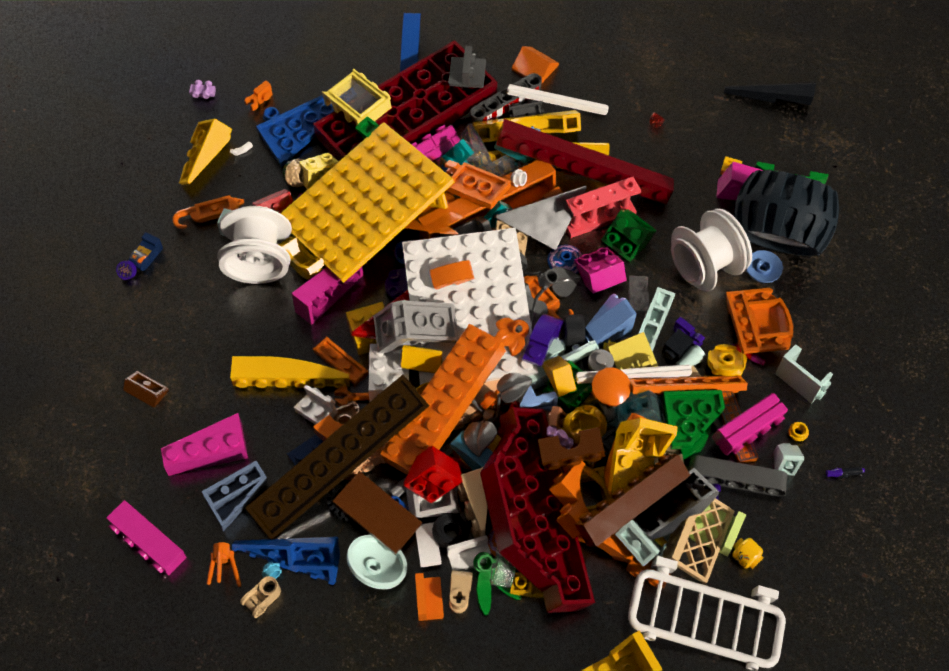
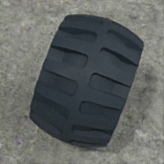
M757 170L751 173L740 189L735 203L734 217L741 224L752 244L792 255L819 256L826 249L835 233L839 217V199L837 191L820 181L783 171Z

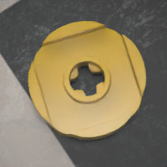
M720 344L715 346L714 350L709 351L707 364L715 376H741L746 368V354L737 351V347L733 345Z

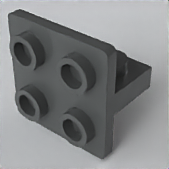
M465 46L464 58H451L449 86L484 87L486 59L476 58V54H472V46Z

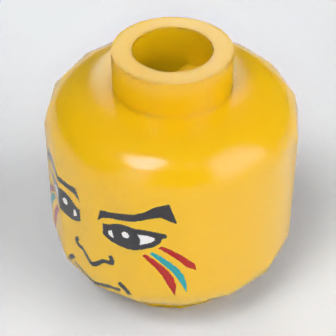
M740 538L733 545L735 550L732 556L743 568L750 567L753 569L764 558L762 556L763 549L752 538L745 540Z

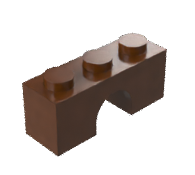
M599 427L579 431L580 442L573 449L562 447L559 436L538 439L544 468L556 470L562 465L569 464V466L579 465L581 461L589 460L590 462L601 460V457H606Z

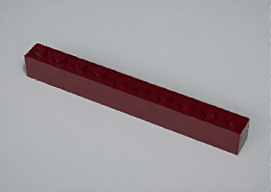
M504 119L498 133L496 143L498 146L609 185L634 177L641 189V193L637 195L663 204H667L674 191V178Z

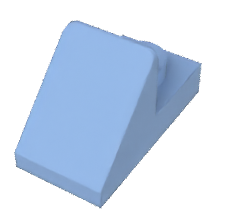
M530 385L519 408L551 411L552 406H557L558 396L555 391L536 396Z

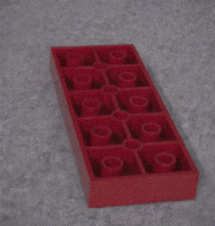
M454 40L378 85L379 89L386 91L390 95L392 108L375 122L378 125H381L383 122L386 123L411 145L415 142L419 144L422 142L421 138L428 134L434 135L437 133L436 129L443 125L447 127L468 114L471 108L497 93V81L485 70L483 88L462 87L461 89V87L449 86L451 58H464L465 50ZM366 92L347 104L361 114L378 100ZM334 111L313 124L315 137L338 161L364 140L355 130L356 122L354 120L350 123L347 122L343 111L339 113Z

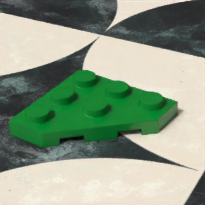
M722 390L663 392L662 399L666 423L678 427L677 435L670 444L671 450L691 449L725 409Z

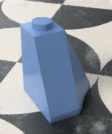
M612 294L585 327V344L595 340L598 347L601 348L604 346V342L608 343V340L613 342L632 332L637 313L626 298L618 299V295Z

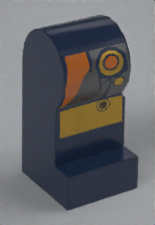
M147 232L141 237V243L129 257V261L133 262L136 268L142 271L148 268L163 249L160 239Z

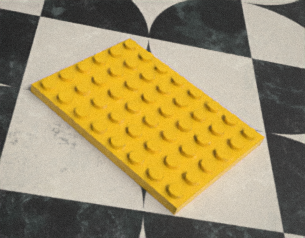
M383 122L369 137L360 142L280 214L284 215L291 223V234L315 257L322 258L325 266L344 283L455 182L451 176Z

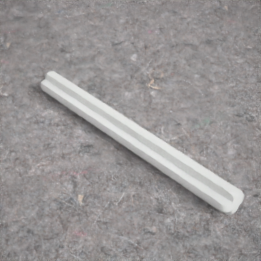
M509 84L507 88L508 95L606 115L609 109L608 105L522 86Z
M689 364L620 369L628 378L690 376L692 373L691 365ZM599 371L577 372L576 382L578 384L592 383L594 376Z

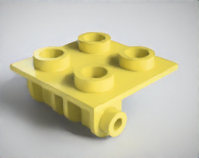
M644 332L608 347L617 369L658 367Z

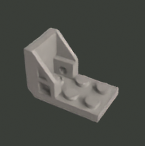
M401 300L391 302L373 316L378 353L401 350L403 345L415 346L419 342L456 343L459 339L453 303Z

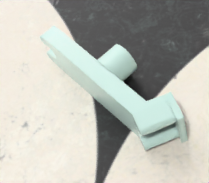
M595 340L581 347L575 344L572 346L573 351L560 357L575 363L589 356L593 351L598 350L599 347Z

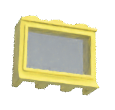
M355 69L327 92H322L325 105L329 106L332 103L336 113L343 111L346 121L350 123L354 120L356 126L367 116L376 121L392 108L390 95L386 91L379 89L374 82H370L363 73H359Z

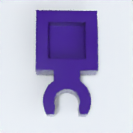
M680 316L675 322L673 331L676 332L680 329L694 340L693 345L700 347L705 337L700 333H696L694 331L695 328Z

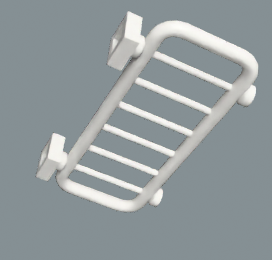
M657 556L652 560L651 568L657 571L647 569L637 575L628 611V620L635 630H640L643 633L644 639L655 641L656 637L742 661L746 663V669L758 671L759 667L770 668L778 663L786 622L781 609L770 603L778 600L779 591L759 585L752 589L751 598H747L675 577L669 574L677 569L678 561ZM646 578L659 580L650 626L640 623L636 618L643 582ZM663 582L679 586L670 632L654 627ZM683 588L699 592L691 638L674 633ZM703 594L720 598L711 643L695 639ZM724 600L740 604L732 650L715 645ZM744 606L760 610L752 655L736 651ZM764 611L774 614L777 618L772 654L769 659L756 657Z

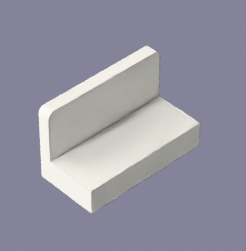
M487 535L448 546L447 556L451 569L464 571L474 568L473 560L478 553L487 552L491 554ZM484 558L480 560V565L486 563Z

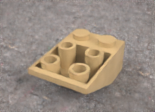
M483 467L461 474L463 482L457 486L459 490L457 495L460 502H464L466 508L464 513L467 521L471 520L473 526L471 531L474 538L485 536L488 505L480 476Z

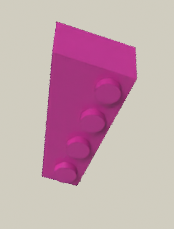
M732 162L718 179L716 198L737 200L740 189L752 172L761 169Z
M326 267L291 293L295 312L312 325L363 276L362 267L344 283Z
M238 413L161 448L163 464L168 476L248 458L242 422Z

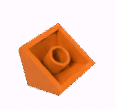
M522 46L512 66V71L522 77L536 73L541 76L543 83L559 66V63L533 47Z

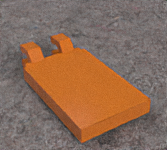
M448 160L445 164V167L448 168L446 173L452 176L455 182L446 191L488 209H492L511 187L510 180L464 162L460 165L457 162Z

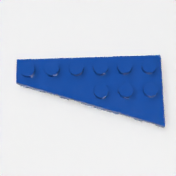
M351 88L339 98L349 103L357 98V94ZM323 95L256 126L261 138L281 167L315 138L313 124L334 112L333 105L331 103L329 106H326Z

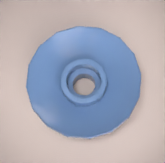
M760 250L752 253L751 265L746 270L754 280L770 283L781 276L783 265L782 261L774 253Z

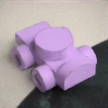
M196 80L195 84H191L189 94L194 98L208 99L209 96H215L216 88L212 86L211 81H206L205 85H202V81Z
M554 426L547 427L548 437L559 436L561 446L566 449H570L573 446L574 440L568 437L564 430L559 429L557 431V428Z

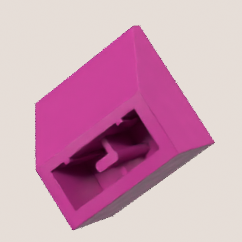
M608 247L599 248L595 252L583 254L579 258L574 259V263L585 286L593 294L627 281L624 262Z

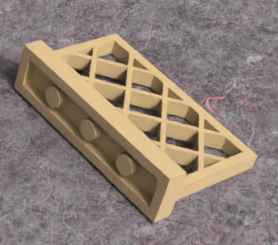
M716 498L710 504L711 510L689 516L680 523L676 530L671 533L662 555L664 558L678 561L677 567L703 584L708 582L735 512ZM719 509L727 513L724 521L721 522L717 512ZM712 512L715 524L712 525L708 524L706 514ZM697 516H701L703 528L697 529L695 523ZM716 526L719 535L717 539L713 540L710 528ZM705 530L708 542L705 543L701 542L699 532ZM690 534H694L696 546L690 547L688 542ZM709 544L712 553L710 557L706 558L703 546ZM698 548L701 560L695 562L691 550ZM682 553H687L690 564L685 565L679 561ZM701 562L705 570L703 576L698 573L696 564Z

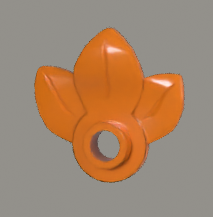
M510 318L498 320L496 326L500 331L497 332L495 337L503 341L504 347H509L512 356L517 355L525 347V337L529 334V325L524 320L514 321ZM518 326H522L520 333L516 332Z

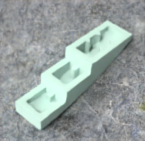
M657 287L639 331V334L645 333L652 352L675 297V293Z

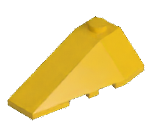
M215 118L198 122L190 141L193 147L187 152L189 161L183 167L180 184H190L229 142L232 131L230 127Z

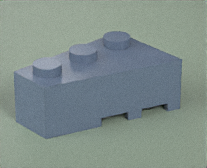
M254 461L202 491L205 501L223 532L266 486L267 477L258 462Z

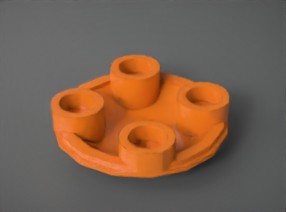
M614 367L604 368L593 378L591 392L602 404L617 407L625 402L630 395V380L620 369Z

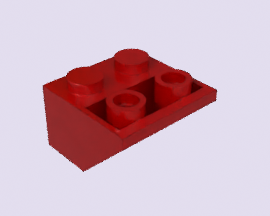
M430 446L416 456L404 481V486L430 503H433L463 482L459 463L434 446Z

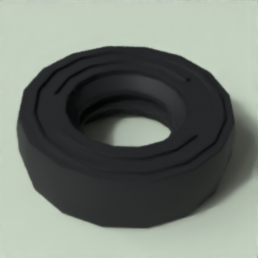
M445 513L435 520L432 534L435 541L441 547L447 549L448 546L467 541L469 528L465 520L454 513ZM444 526H453L457 530V537L452 538L446 535Z

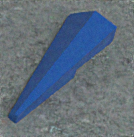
M338 537L235 540L232 543L233 551L239 550L248 553L253 558L260 557L267 560V563H279L280 567L296 573L298 571L311 575L310 578H320L329 581L328 584L330 585L336 583L340 559Z

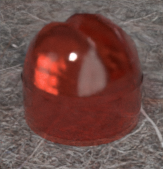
M653 112L649 120L651 125L653 122L656 123L654 127L661 126L665 121L663 117Z

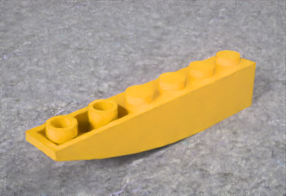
M232 356L230 378L233 386L239 388L247 386L259 388L276 386L278 388L295 386L297 388H304L306 385L317 388H324L325 386H334L336 388L350 386L349 374L313 362L272 356Z

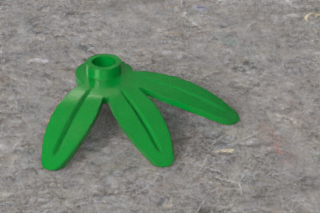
M480 552L474 557L473 566L479 572L476 586L477 600L484 615H488L491 607L490 579L507 596L516 600L521 599V596L510 593L511 579L499 570L516 569L502 555L493 558L487 552ZM484 558L486 560V564L484 566H481L480 560Z

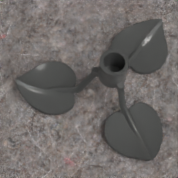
M520 252L522 271H525L527 259ZM554 267L544 273L542 271L523 272V276H539L538 283L542 287L535 296V299L527 296L531 328L535 327L543 314L547 315L548 313L546 303L538 300L541 294L551 286L552 291L560 297L569 296L581 279L578 274L562 267Z
M519 373L504 375L497 383V390L500 392L497 394V411L494 409L484 411L475 400L472 401L475 407L482 413L483 420L480 423L473 422L468 425L464 432V440L468 448L476 456L480 457L484 450L494 441L497 430L501 427L499 417L502 415L501 399L505 403H511L520 398L530 387L533 381L531 377Z

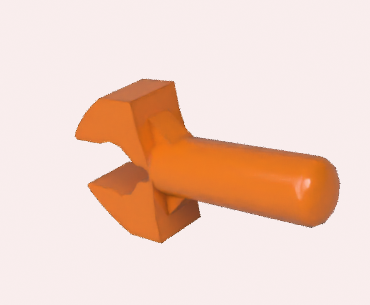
M347 386L340 387L334 392L335 396H345L343 399H334L338 406H343L351 401L369 400V393H351L348 391Z

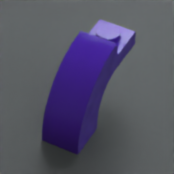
M543 314L530 335V341L522 360L542 367L553 340L558 339L564 321Z

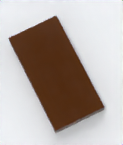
M360 471L332 501L336 507L394 555L401 550L422 525L418 518Z

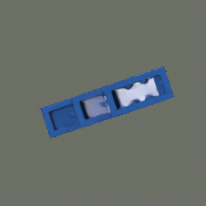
M404 13L400 72L418 62L421 13Z

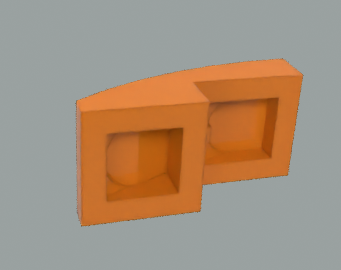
M469 260L447 264L430 270L433 287L436 290L451 284L459 285L475 279Z

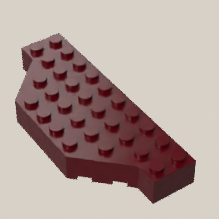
M513 407L499 417L503 438L480 472L498 552L542 592L547 613L581 611L594 604L595 600L578 536L572 538L556 521L561 515L560 510L564 505L549 489L554 484L553 479L561 473L560 468L556 470L544 468L538 439L548 438L547 427L549 425L544 409Z

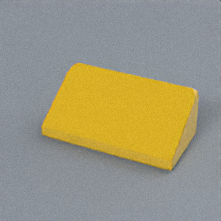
M403 345L401 368L430 373L437 372L442 364V351Z

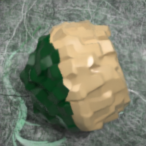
M297 158L288 161L283 168L284 181L292 187L304 186L305 170L299 166V162L303 161V159Z

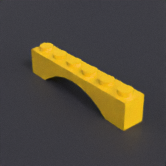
M577 110L472 122L473 136L476 143L497 141L504 119L530 128L533 126L544 133L581 131L580 113Z

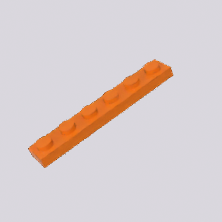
M742 376L629 378L631 392L639 396L648 393L662 395L666 391L722 390L738 393L739 391H747L748 385Z

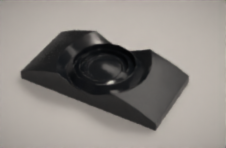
M695 468L689 471L690 476L632 519L650 540L673 533L682 521L689 516L702 513L718 496V490Z

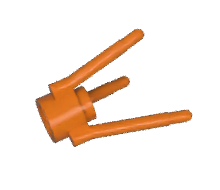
M220 542L213 545L207 585L211 584L215 562L217 563V583H220L222 564L227 563L228 559H230L237 586L241 587L234 559V551L230 550V544Z

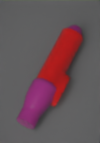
M732 344L733 346L737 347L736 350L741 353L739 346L737 344ZM758 353L746 354L747 359L764 366L766 360L761 358Z

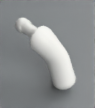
M247 142L242 147L230 149V153L238 156L250 150L253 145L251 142Z

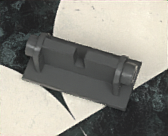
M532 100L527 104H513L508 108L507 115H509V118L525 116V114H528V116L544 114V109H541L543 101Z

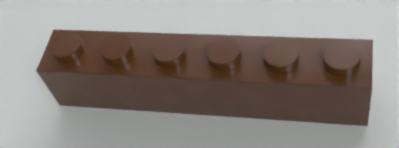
M664 454L661 458H658L659 462L655 465H649L643 469V474L639 477L635 476L628 480V485L623 489L619 488L612 492V497L608 500H602L597 503L596 509L592 512H586L579 517L580 521L574 525L587 546L597 547L688 478L690 473L678 454Z

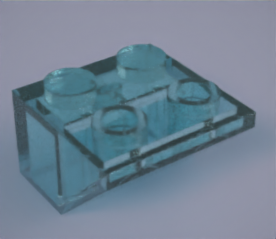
M650 390L628 397L625 402L615 407L619 425L622 421H626L633 412L649 420L665 423L660 396Z

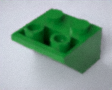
M625 209L620 210L601 240L630 262L647 246L657 230L631 210Z

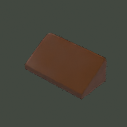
M136 371L125 379L123 390L146 404L156 407L169 388Z

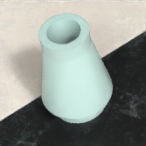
M698 345L690 346L676 364H689L693 366L702 362L706 355Z

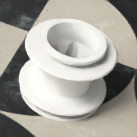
M246 206L232 210L222 217L219 226L220 230L228 239L233 241L224 245L218 252L219 268L223 274L233 280L252 284L273 282L286 275L291 258L289 253L279 246L278 243L289 237L292 227L284 215L267 207Z
M723 209L705 212L701 217L700 231L697 233L684 226L675 228L672 233L671 254L674 264L681 276L700 290L711 291L715 288L717 271L720 269L731 275H740L751 265L752 249L747 234L737 219Z

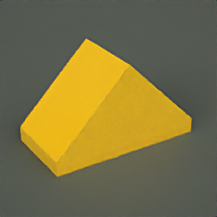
M560 356L543 362L542 367L558 397L576 390L570 363Z

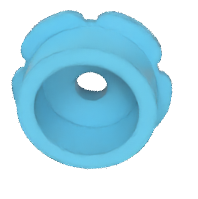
M273 562L265 564L261 574L263 578L270 576L276 579L282 572L279 568L280 564Z

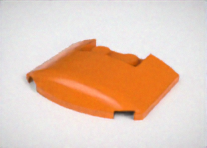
M771 288L730 291L725 294L728 314L731 315L738 339V346L743 354L789 350L790 342L793 337L792 318L783 300L780 297L777 299L771 294L773 293Z

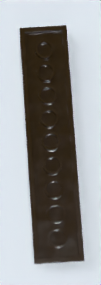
M402 374L245 509L271 540L274 539L430 405Z

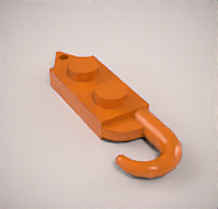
M228 195L194 204L195 206L177 211L173 215L172 221L175 227L184 229L187 228V225L179 224L178 220L187 215H190L195 222L200 223L217 219L224 208L229 210L238 209L244 204V199L233 198Z
M525 276L524 282L529 285L532 297L535 299V296L542 289L538 283V277ZM547 288L538 300L546 303L548 308L547 315L563 320L556 314L560 308L559 299ZM569 309V314L574 315V312Z

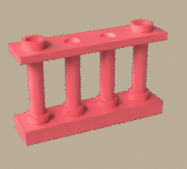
M634 177L567 199L566 203L573 214L566 229L569 237L573 238L612 224L620 210L629 209L636 214L637 211L630 197L641 193V189Z

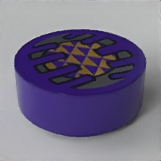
M128 260L120 262L116 268L117 275L123 280L133 278L137 271L135 264Z

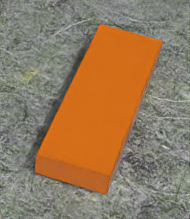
M327 336L313 349L314 353L333 369L349 374L350 383L354 386L369 374L366 368Z

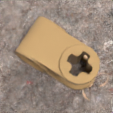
M452 570L449 607L455 613H463L468 607L473 572ZM457 598L461 599V603H456Z
M270 576L264 577L252 590L242 597L240 604L242 606L245 605L252 612V616L257 618L280 596L281 588L275 578ZM268 585H275L273 591L265 592Z

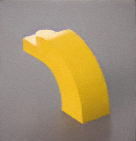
M290 236L278 244L289 253L291 258L290 265L303 278L308 280L323 270L322 267L325 265L323 259L311 255L296 237Z

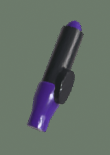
M861 466L826 470V477L848 478L850 475L864 473L865 469Z

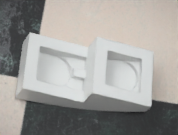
M434 522L422 524L415 532L421 567L441 564L439 544L435 541L432 534Z

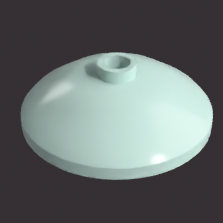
M371 535L356 538L347 550V564L351 572L365 585L376 589H390L399 585L406 576L407 562L402 551L400 550L394 555Z

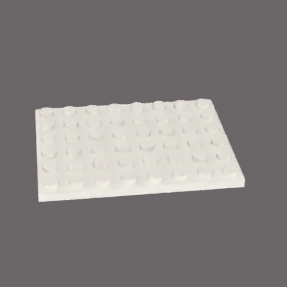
M516 228L402 242L410 301H418L420 297H425L426 302L453 303L458 338L461 337L469 324L494 337L500 331L496 326V322L502 318H510L514 321L524 320L529 325V334L525 337V347L517 355L512 356L509 347L506 346V352L486 382L500 380L508 373H519L525 376L538 375L537 366L522 360L530 341L532 329ZM469 260L471 262L475 279L459 285L451 284L438 290L433 287L430 270L460 261ZM522 326L516 328V332L520 333ZM419 342L415 347L442 351L443 363L456 343ZM419 371L420 385L430 382L435 373Z

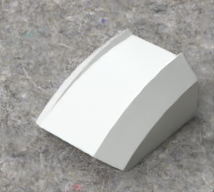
M457 486L433 503H430L410 489H406L409 512L415 517H438L445 513H460Z

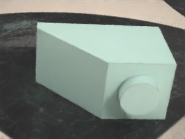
M782 443L777 445L773 452L774 469L784 471L788 475H795L804 461V456L798 445Z

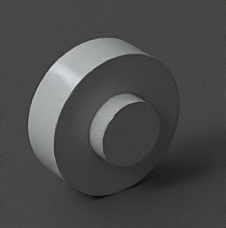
M603 349L593 351L588 359L590 371H600L614 365L612 354Z

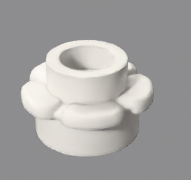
M521 169L515 170L511 175V182L514 183L515 187L525 185L527 181L526 172Z

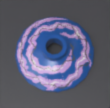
M567 244L559 245L556 250L552 249L549 252L547 258L548 266L550 269L562 267L578 274L579 271L574 263V259L579 258L582 253L574 246Z

